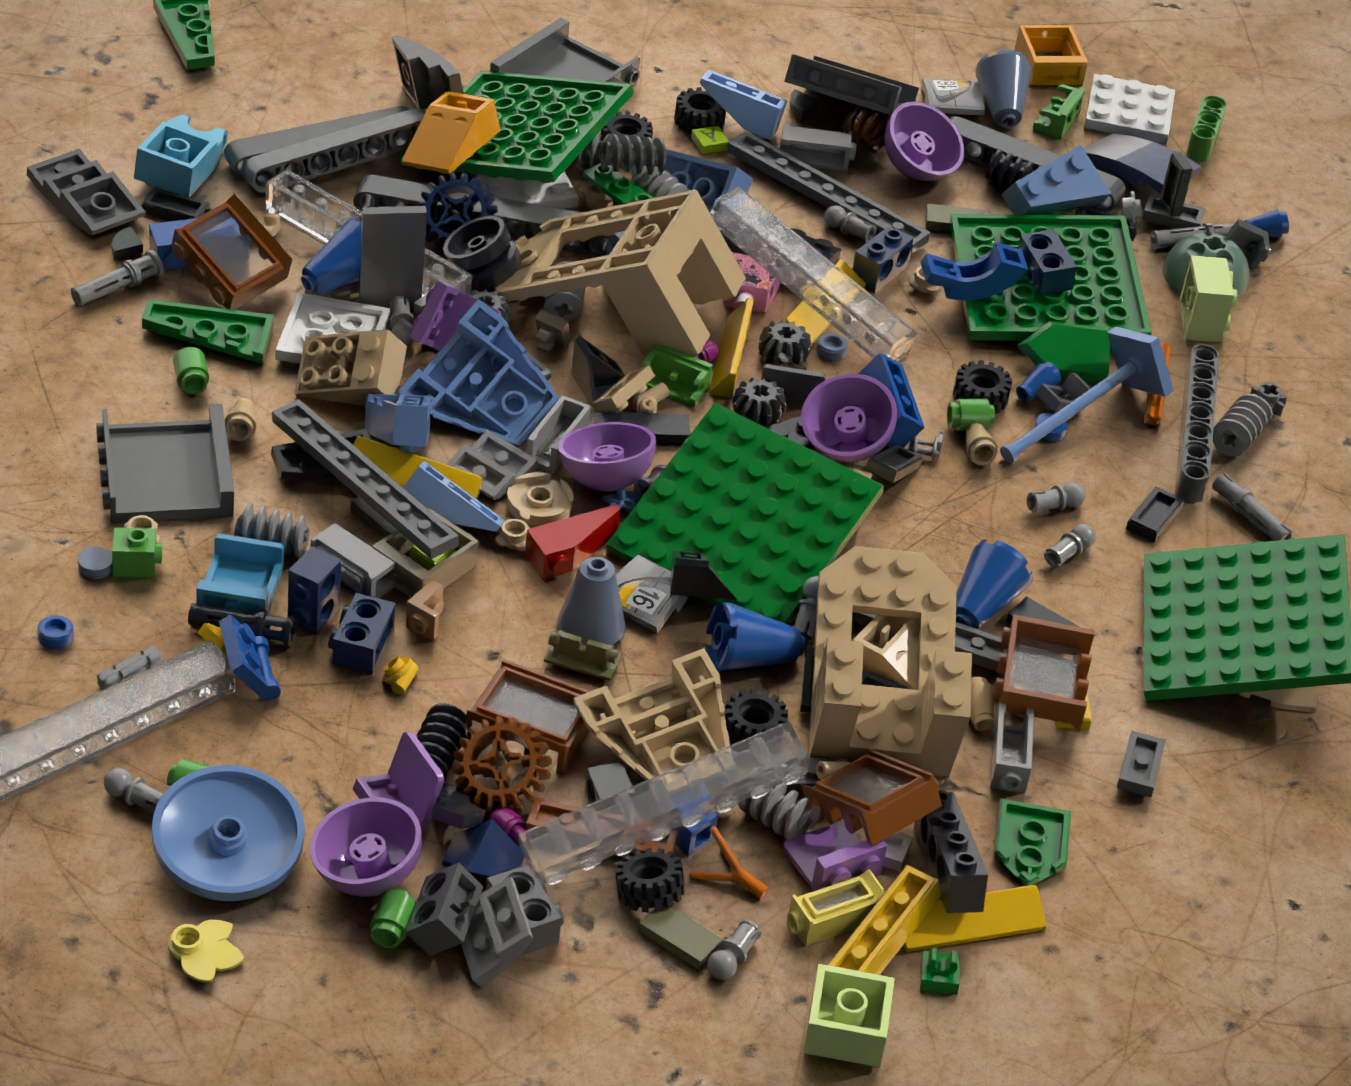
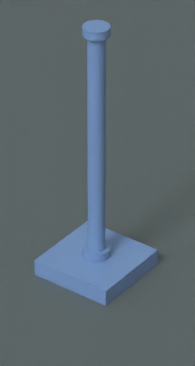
M1114 327L1108 331V338L1118 370L1012 444L1007 443L1002 446L1000 453L1003 459L1008 463H1013L1018 459V454L1120 383H1122V386L1163 397L1173 392L1159 337L1120 327Z

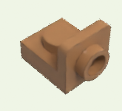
M433 579L407 601L406 627L431 641L438 637L439 615L444 607V602L442 601L444 585Z

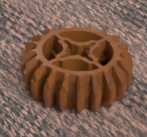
M497 715L495 725L490 726L488 721L483 719L481 722L483 730L478 732L476 728L470 727L471 740L460 738L459 743L465 750L454 751L455 759L460 762L452 766L454 774L460 775L455 780L458 788H464V794L475 793L473 804L479 808L486 804L488 813H492L498 805L501 808H509L511 804H514L518 811H522L523 805L521 801L526 798L528 802L534 803L533 790L544 792L545 786L539 780L550 779L551 774L549 770L545 769V767L552 764L551 757L545 755L549 747L546 742H540L542 735L538 730L530 732L531 726L526 721L518 727L517 719L512 716L508 720L507 725H505L502 717ZM506 740L522 744L530 751V755L522 756L520 752H510ZM493 744L492 750L487 755L478 757L486 747ZM503 753L508 763L504 764L501 776L497 767L501 765ZM526 773L519 783L511 787L512 781L517 775ZM483 774L484 778H494L498 785V790L488 789L480 785L475 780V775Z

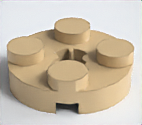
M533 472L519 476L515 479V484L512 487L509 486L506 504L513 517L523 520L527 523L528 527L533 528L569 518L573 508L574 495L570 485L561 478L559 483L551 480V474Z

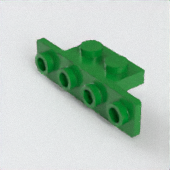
M600 163L585 170L583 173V177L613 199V206L653 198L621 173L614 172L610 165H608L606 171H602Z

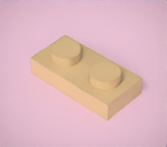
M649 365L627 373L592 403L593 408L596 412H619L629 405L627 400L630 397H636L647 390L646 384L655 377V374Z

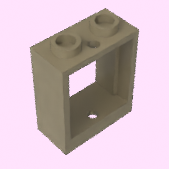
M430 508L428 510L459 535V546L455 547V553L429 571L406 556L410 552V547L414 544L398 530H395L372 546V548L395 562V568L383 577L394 582V587L410 598L432 579L444 585V589L477 566L479 541Z

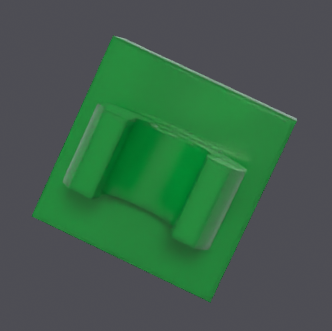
M937 948L923 951L920 964V989L958 994L960 986V955H958L957 951L952 950L951 954L938 953Z

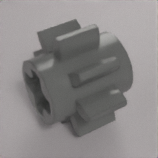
M1271 382L1261 383L1259 388L1253 386L1250 394L1258 395L1269 403L1273 412L1272 419L1275 415L1281 417L1287 401V396L1281 395V388Z

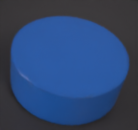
M1043 413L1037 417L1035 427L1044 422L1046 419H1048L1055 413ZM1067 421L1041 439L1050 442L1062 440L1066 434Z
M49 616L38 624V640L44 647L50 649L64 648L74 639L73 623L64 616Z

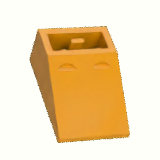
M446 91L429 105L401 160L402 165L438 171L441 174L454 172L460 164L470 158L473 153L501 131L494 99Z

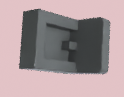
M1238 219L1225 235V237L1237 244L1244 255L1248 257V265L1252 269H1255L1261 261L1264 262L1270 254L1271 246L1269 245L1268 232L1243 220Z
M1070 373L1062 386L1041 384L1035 394L1044 402L1043 406L1051 413H1056L1087 392L1091 387L1076 373Z

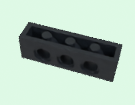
M939 790L942 806L915 821L914 832L932 877L939 881L940 898L946 913L983 912L988 881L987 870L954 792Z

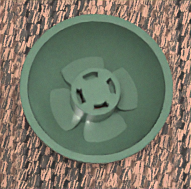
M1203 232L1187 236L1173 246L1164 260L1162 267L1163 276L1166 282L1180 294L1191 255L1227 258L1229 271H1233L1232 286L1233 289L1237 290V299L1245 294L1249 286L1250 271L1244 253L1232 240L1220 234Z

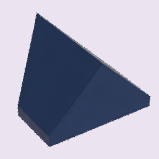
M491 819L455 833L443 857L442 865L452 866L460 863L469 873L488 878L522 867L525 854L500 826Z

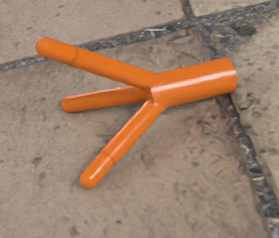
M711 827L710 832L720 847V853L734 873L692 871L689 873V877L692 879L737 882L761 900L768 892L769 887L741 867L718 829Z

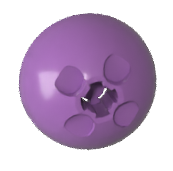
M907 102L897 107L891 114L885 128V149L892 164L902 174L919 181H935L947 177L959 168L964 158V144L958 129L944 113L925 103Z
M842 374L823 381L808 395L801 412L803 431L810 444L825 457L845 463L863 461L876 455L891 439L897 422L896 402L889 389L880 381L862 374Z
M622 422L598 423L569 432L559 441L558 449L565 469L577 482L592 490L612 492L633 485L647 472L655 455L656 437L649 429L636 424Z
M371 797L354 800L336 808L318 824L310 841L311 860L320 876L338 891L357 897L381 895L402 884L414 870L422 848L421 826L417 816L409 807L393 799Z

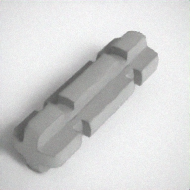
M149 646L140 651L141 655L136 653L113 665V670L107 668L97 674L98 686L104 692H109L119 687V682L123 685L146 673L147 667L148 670L159 666L162 663L161 652L155 646Z

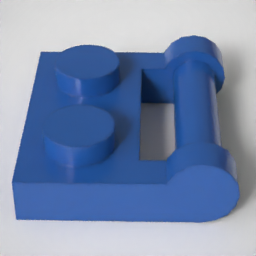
M231 614L220 620L219 624L231 671L263 700L278 698L281 694L279 682L273 677L268 658L270 651L268 640L263 636H255L252 629L246 623H239Z

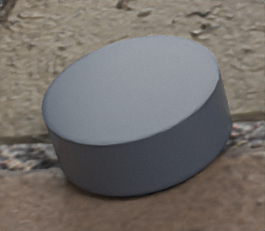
M827 333L819 337L816 352L825 360L840 361L847 355L848 342L839 334Z
M103 547L84 549L78 556L79 572L90 579H101L108 576L113 571L112 553Z

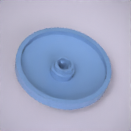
M218 765L191 772L167 789L154 811L151 838L153 851L159 865L167 876L180 887L195 895L212 900L240 901L265 894L276 888L290 876L302 854L305 825L297 801L280 782L263 772L248 767Z

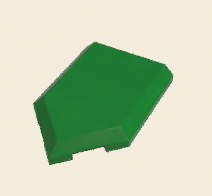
M1049 321L1017 345V348L1036 365L1045 362L1054 364L1061 374V380H1066L1070 373H1076L1084 382L1098 384L1109 376L1110 341L1107 332L1111 330L1110 328Z
M1000 798L994 855L1025 886L1034 885L1063 870L1067 866L1071 811Z

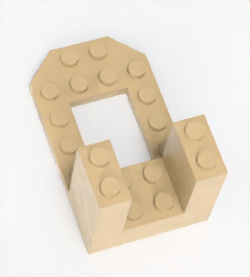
M696 189L550 219L539 226L542 231L527 240L524 235L515 241L522 256L521 265L513 276L504 283L494 287V290L498 291L499 296L507 297V302L514 300L524 301L535 296L547 297L557 292H572L578 288L589 286L595 288L603 285L645 358L651 352L655 343L694 357L703 350V346L710 337V333L693 304L703 305L709 301L730 300L738 294V290L746 278ZM625 231L609 255L551 266L559 257L560 251L567 242L576 240L586 241L592 237L601 235L607 237L616 232Z
M855 546L820 571L817 590L808 757H829V761L845 758L852 763L866 754L869 755L868 750L872 749L933 773V775L950 776L970 720L972 653L955 652L957 586L924 553ZM852 612L919 619L917 690L862 684L864 642L851 641Z

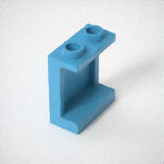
M220 533L216 534L214 539V555L205 580L200 579L196 588V603L198 605L256 614L257 611L266 610L269 614L283 571L284 545L276 542Z

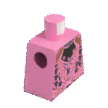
M732 252L746 279L738 290V294L730 300H723V304L733 307L735 310L749 297L754 300L752 311L766 312L779 290L783 262Z

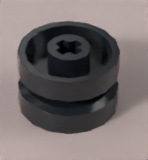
M484 216L463 224L452 232L443 247L444 254L451 267L455 268L456 276L462 287L470 292L473 290L480 292L485 289H492L504 283L515 274L522 262L521 253L515 242L511 240L510 233L503 219L497 216Z

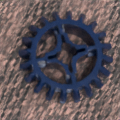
M451 173V181L447 182L443 176L438 177L439 186L430 182L428 186L431 193L424 191L421 193L422 199L426 202H418L416 206H426L427 234L425 239L428 243L435 241V249L440 250L451 235L445 233V231L449 232L471 221L469 216L474 210V205L478 202L481 205L480 217L492 216L498 213V207L492 204L495 201L494 195L487 194L489 188L486 184L478 187L480 181L477 177H474L468 183V175L466 173L462 174L460 180H457L455 173ZM453 193H465L469 196L465 195L460 199H453L449 195ZM440 202L445 211L440 217V222L435 225L433 223V213L436 205ZM450 207L457 212L462 211L464 220L457 215L453 216Z

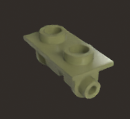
M559 630L558 632L552 631L548 644L551 646L544 658V662L610 681L621 655H619V650L613 649L614 646L611 644L607 645L589 639L587 645H583L582 637Z

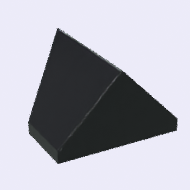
M579 335L575 339L571 375L593 408L592 403L622 379L625 374L614 359Z
M672 550L670 595L737 600L709 565L706 553Z

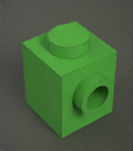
M114 528L112 547L113 576L155 577L156 563L162 564L163 543H156V529Z

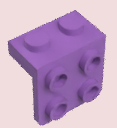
M437 280L435 286L431 287L427 293L426 305L422 313L413 322V332L410 338L441 351L456 334L458 322L478 299ZM486 304L501 316V312L498 309Z
M404 732L388 773L356 778L353 791L359 799L381 797L393 799L406 805L417 816L421 832L424 833L432 814L433 806L443 786L444 776L441 769L435 764L413 732Z
M836 822L833 825H828L785 841L783 847L784 853L813 891L855 878L868 869L871 870L875 877L881 875L887 850V844L884 840L873 846L869 845L867 840L860 842L854 833L851 834L847 831L844 822Z

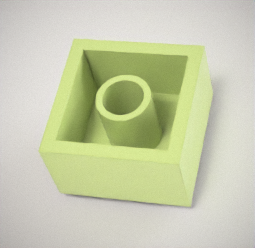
M1191 255L1179 299L1185 340L1221 343L1224 331L1229 330L1231 322L1230 309L1236 306L1237 290L1233 289L1232 286L1233 271H1229L1227 258Z
M818 964L803 1053L880 1067L887 1039L895 978Z

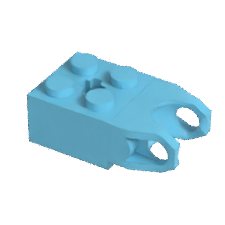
M183 114L167 122L163 121L137 148L134 179L152 187H158L190 197L220 164L221 154L227 144L228 131L222 128H215L212 131L195 130L189 126L192 117Z

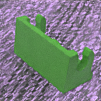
M1064 84L1058 85L1056 90L1066 93L1067 99L1053 96L1048 106L1039 112L1041 116L1034 122L1033 129L1061 139L1080 113L1085 92L1084 88L1080 87L1077 89Z
M655 343L653 349L642 363V367L649 365L655 374V377L646 384L647 389H651L663 382L669 390V398L692 407L698 404L710 388L713 364L659 343Z

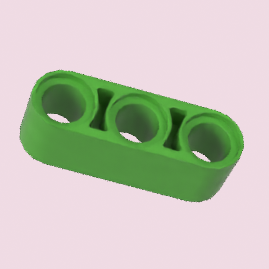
M1208 95L1202 99L1186 150V154L1190 159L1205 162L1211 158L1227 107V102L1223 98Z

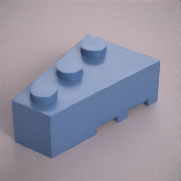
M1079 145L1016 181L1001 195L1014 215H1044L1053 211L1073 210L1080 206H1097L1112 193L1082 146Z
M366 393L365 429L376 438L392 445H400L401 451H420L421 446H427L430 435L431 396Z

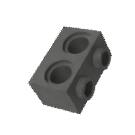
M460 863L426 876L405 933L429 956L462 944L479 900L478 895L481 894L483 886Z
M529 865L487 878L486 891L508 877L514 879L533 935L532 941L521 955L559 943L560 928L564 924L562 911L557 904L551 902L543 880L540 877L536 878Z

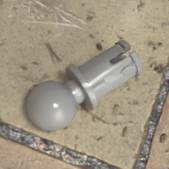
M830 206L824 214L826 224L831 228H840L841 233L845 235L852 234L866 243L876 235L877 227L857 218L853 212L846 214V211L841 206Z
M395 296L389 302L392 315L390 326L392 333L405 345H408L414 341V339L410 338L413 332L414 317L410 314L409 300L407 298L404 300V296Z
M1073 482L1065 485L1063 488L1060 485H1055L1049 490L1028 493L1026 502L1028 509L1032 510V513L1048 509L1060 511L1066 506L1076 508L1082 505L1086 499V491L1082 485Z
M1087 524L1076 525L1071 532L1064 533L1059 542L1046 549V552H1044L1046 562L1051 567L1057 568L1070 557L1079 556L1083 549L1090 548L1094 544L1096 538L1095 531Z
M813 576L806 580L803 586V593L807 599H800L798 601L800 610L794 625L795 628L800 630L801 636H804L805 640L809 641L813 639L816 627L819 576Z
M113 768L104 777L105 790L111 796H125L126 804H136L153 814L164 794L145 784V780L141 777L133 780L132 775L126 769Z
M747 919L742 920L730 938L724 939L719 944V950L715 951L707 962L708 972L713 978L718 980L729 979L735 974L737 965L745 962L748 950L761 936V931H756L759 929L756 923Z

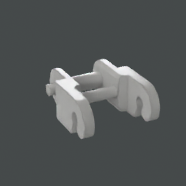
M944 430L939 431V436L935 437L934 442L920 440L918 434L910 441L909 451H913L915 454L931 456V461H934L935 456L940 454ZM917 445L931 446L933 449L918 447Z

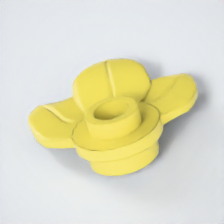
M206 920L198 926L184 924L177 927L168 939L170 954L174 958L181 960L182 970L188 977L199 982H213L215 970L220 972L232 970L244 961V955L241 951L226 940L233 929V924L226 921Z

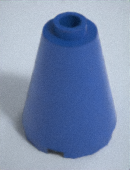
M355 216L347 220L302 269L303 276L301 277V282L308 292L321 295L359 281L361 224L357 222L359 217Z
M988 539L981 540L973 548L956 592V622L975 629L980 628L1023 593L1032 583L1034 575L1033 571L1029 574L1025 567L1028 563L1026 558L1014 547L999 540H996L994 544L986 543Z
M730 602L718 603L710 614L706 634L712 635L711 646L705 645V651L718 671L793 663L804 653L805 638L801 636L798 628Z

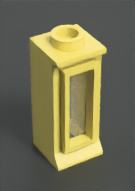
M868 869L860 876L797 897L794 894L792 895L789 912L787 913L788 926L792 933L799 936L805 947L855 930L886 891L871 870Z

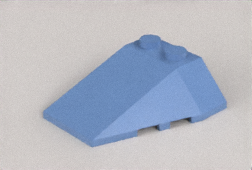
M479 299L458 322L456 334L422 372L420 369H417L398 391V395L431 396L430 416L482 435L489 430L519 448L560 399L539 368L535 367L521 342H518L505 319Z

